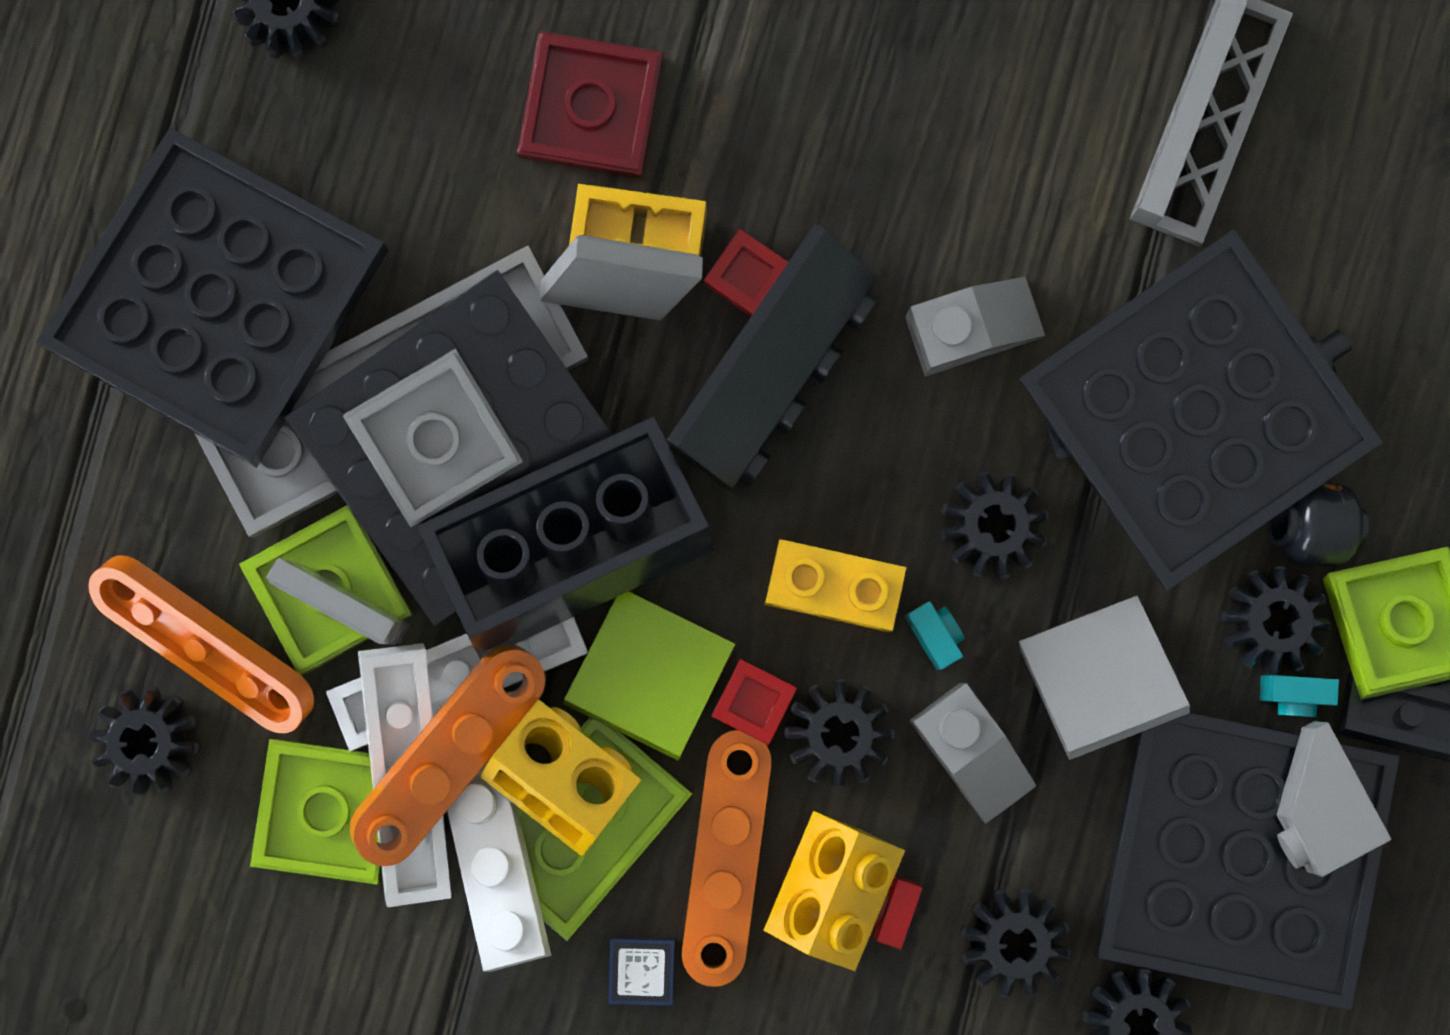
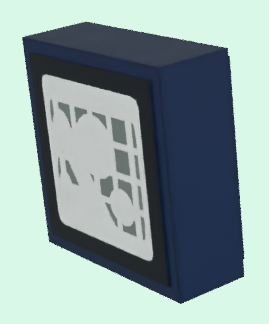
M611 937L608 1004L672 1006L675 938Z

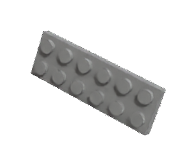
M526 246L329 350L292 411L497 269L568 371L588 361L589 358L560 304L539 301L540 284L544 274L529 246ZM287 420L257 468L195 434L247 535L251 538L268 531L338 493Z

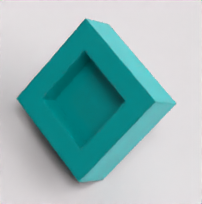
M929 601L904 615L905 620L935 670H942L963 657L956 644L965 640V637L946 607L936 611Z
M1261 675L1259 701L1278 702V715L1317 717L1318 705H1338L1339 679Z

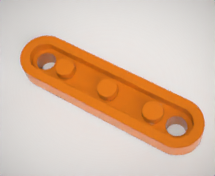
M114 556L91 575L89 579V593L93 603L103 615L264 728L276 733H289L295 730L312 712L314 707L312 689L298 672L138 560L129 556Z
M510 644L501 645L490 650L357 808L350 822V836L357 851L366 861L378 866H391L405 860L541 697L545 686L544 670L540 662L529 651L520 646ZM521 672L523 674L522 685L515 691H504L503 682L510 673ZM387 825L397 827V835L391 842L383 844L376 841V834L382 827Z
M739 730L726 732L717 738L708 754L682 946V961L687 973L698 983L711 987L723 986L733 981L740 974L745 964L771 772V754L767 745ZM735 750H744L752 758V766L745 774H734L727 766V758ZM719 943L725 948L727 955L720 965L711 966L702 959L701 952L707 944Z

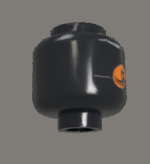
M1323 483L1268 521L1267 530L1270 541L1274 546H1277L1287 561L1301 565L1336 567L1350 561L1357 552L1358 547L1366 541L1369 533V517L1365 509L1361 507L1359 498L1351 488L1340 484Z

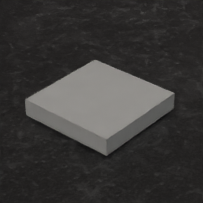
M579 235L541 279L539 301L661 321L702 279L703 257H699L697 254Z
M456 348L343 415L410 527L415 526L523 462L522 457Z
M278 557L266 577L269 579L268 583L379 644H400L410 626L404 620L298 562Z
M1138 596L1019 641L1021 654L1069 760L1187 715L1190 712V704Z

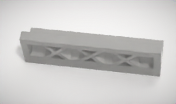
M1215 0L1130 220L1198 247L1203 244L1293 15L1292 12L1261 0ZM1243 13L1273 24L1266 44L1246 54L1242 53L1235 38V33ZM1229 51L1232 59L1224 62ZM1260 58L1252 76L1247 63ZM1236 68L1247 91L1241 104L1220 112L1212 94L1220 74ZM1207 109L1210 117L1202 120L1204 112ZM1237 115L1230 133L1224 120ZM1214 125L1224 151L1220 161L1198 170L1189 150L1196 133ZM1184 166L1187 175L1179 178L1182 168ZM1215 172L1207 192L1202 177ZM1190 182L1202 206L1194 227L1164 215L1174 189Z

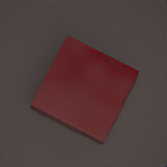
M539 31L517 150L518 157L642 179L663 62V52Z

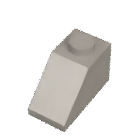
M1026 277L962 289L911 306L905 317L925 377L1045 337Z
M959 683L909 720L985 824L1036 787V784L1007 737L967 683Z
M1313 721L1302 727L1276 814L1285 831L1277 834L1284 853L1296 869L1304 866L1308 873L1323 877L1392 839L1329 723Z

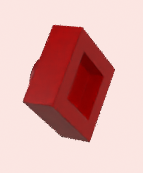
M739 229L703 280L704 285L749 316H752L788 264V261Z
M740 659L712 717L769 745L797 687Z
M895 875L875 922L876 927L873 936L877 942L900 950L902 949L922 891V887L917 882Z

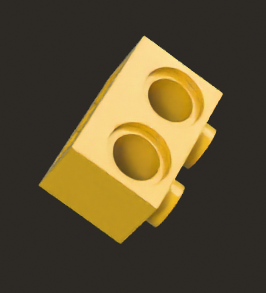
M578 184L569 245L577 236L585 235L697 254L701 257L707 218L706 201Z
M779 539L764 605L891 632L895 623L907 567Z
M539 699L493 754L480 776L580 856L586 853L642 780L632 772L631 765L620 753L608 747H599L581 733L579 724L570 714L557 707L549 708ZM535 743L545 747L551 755L552 763L541 764L532 760L525 750V744ZM588 783L596 787L602 795L603 804L586 802L579 795L576 784Z
M813 811L764 931L809 956L856 971L905 850L861 829Z

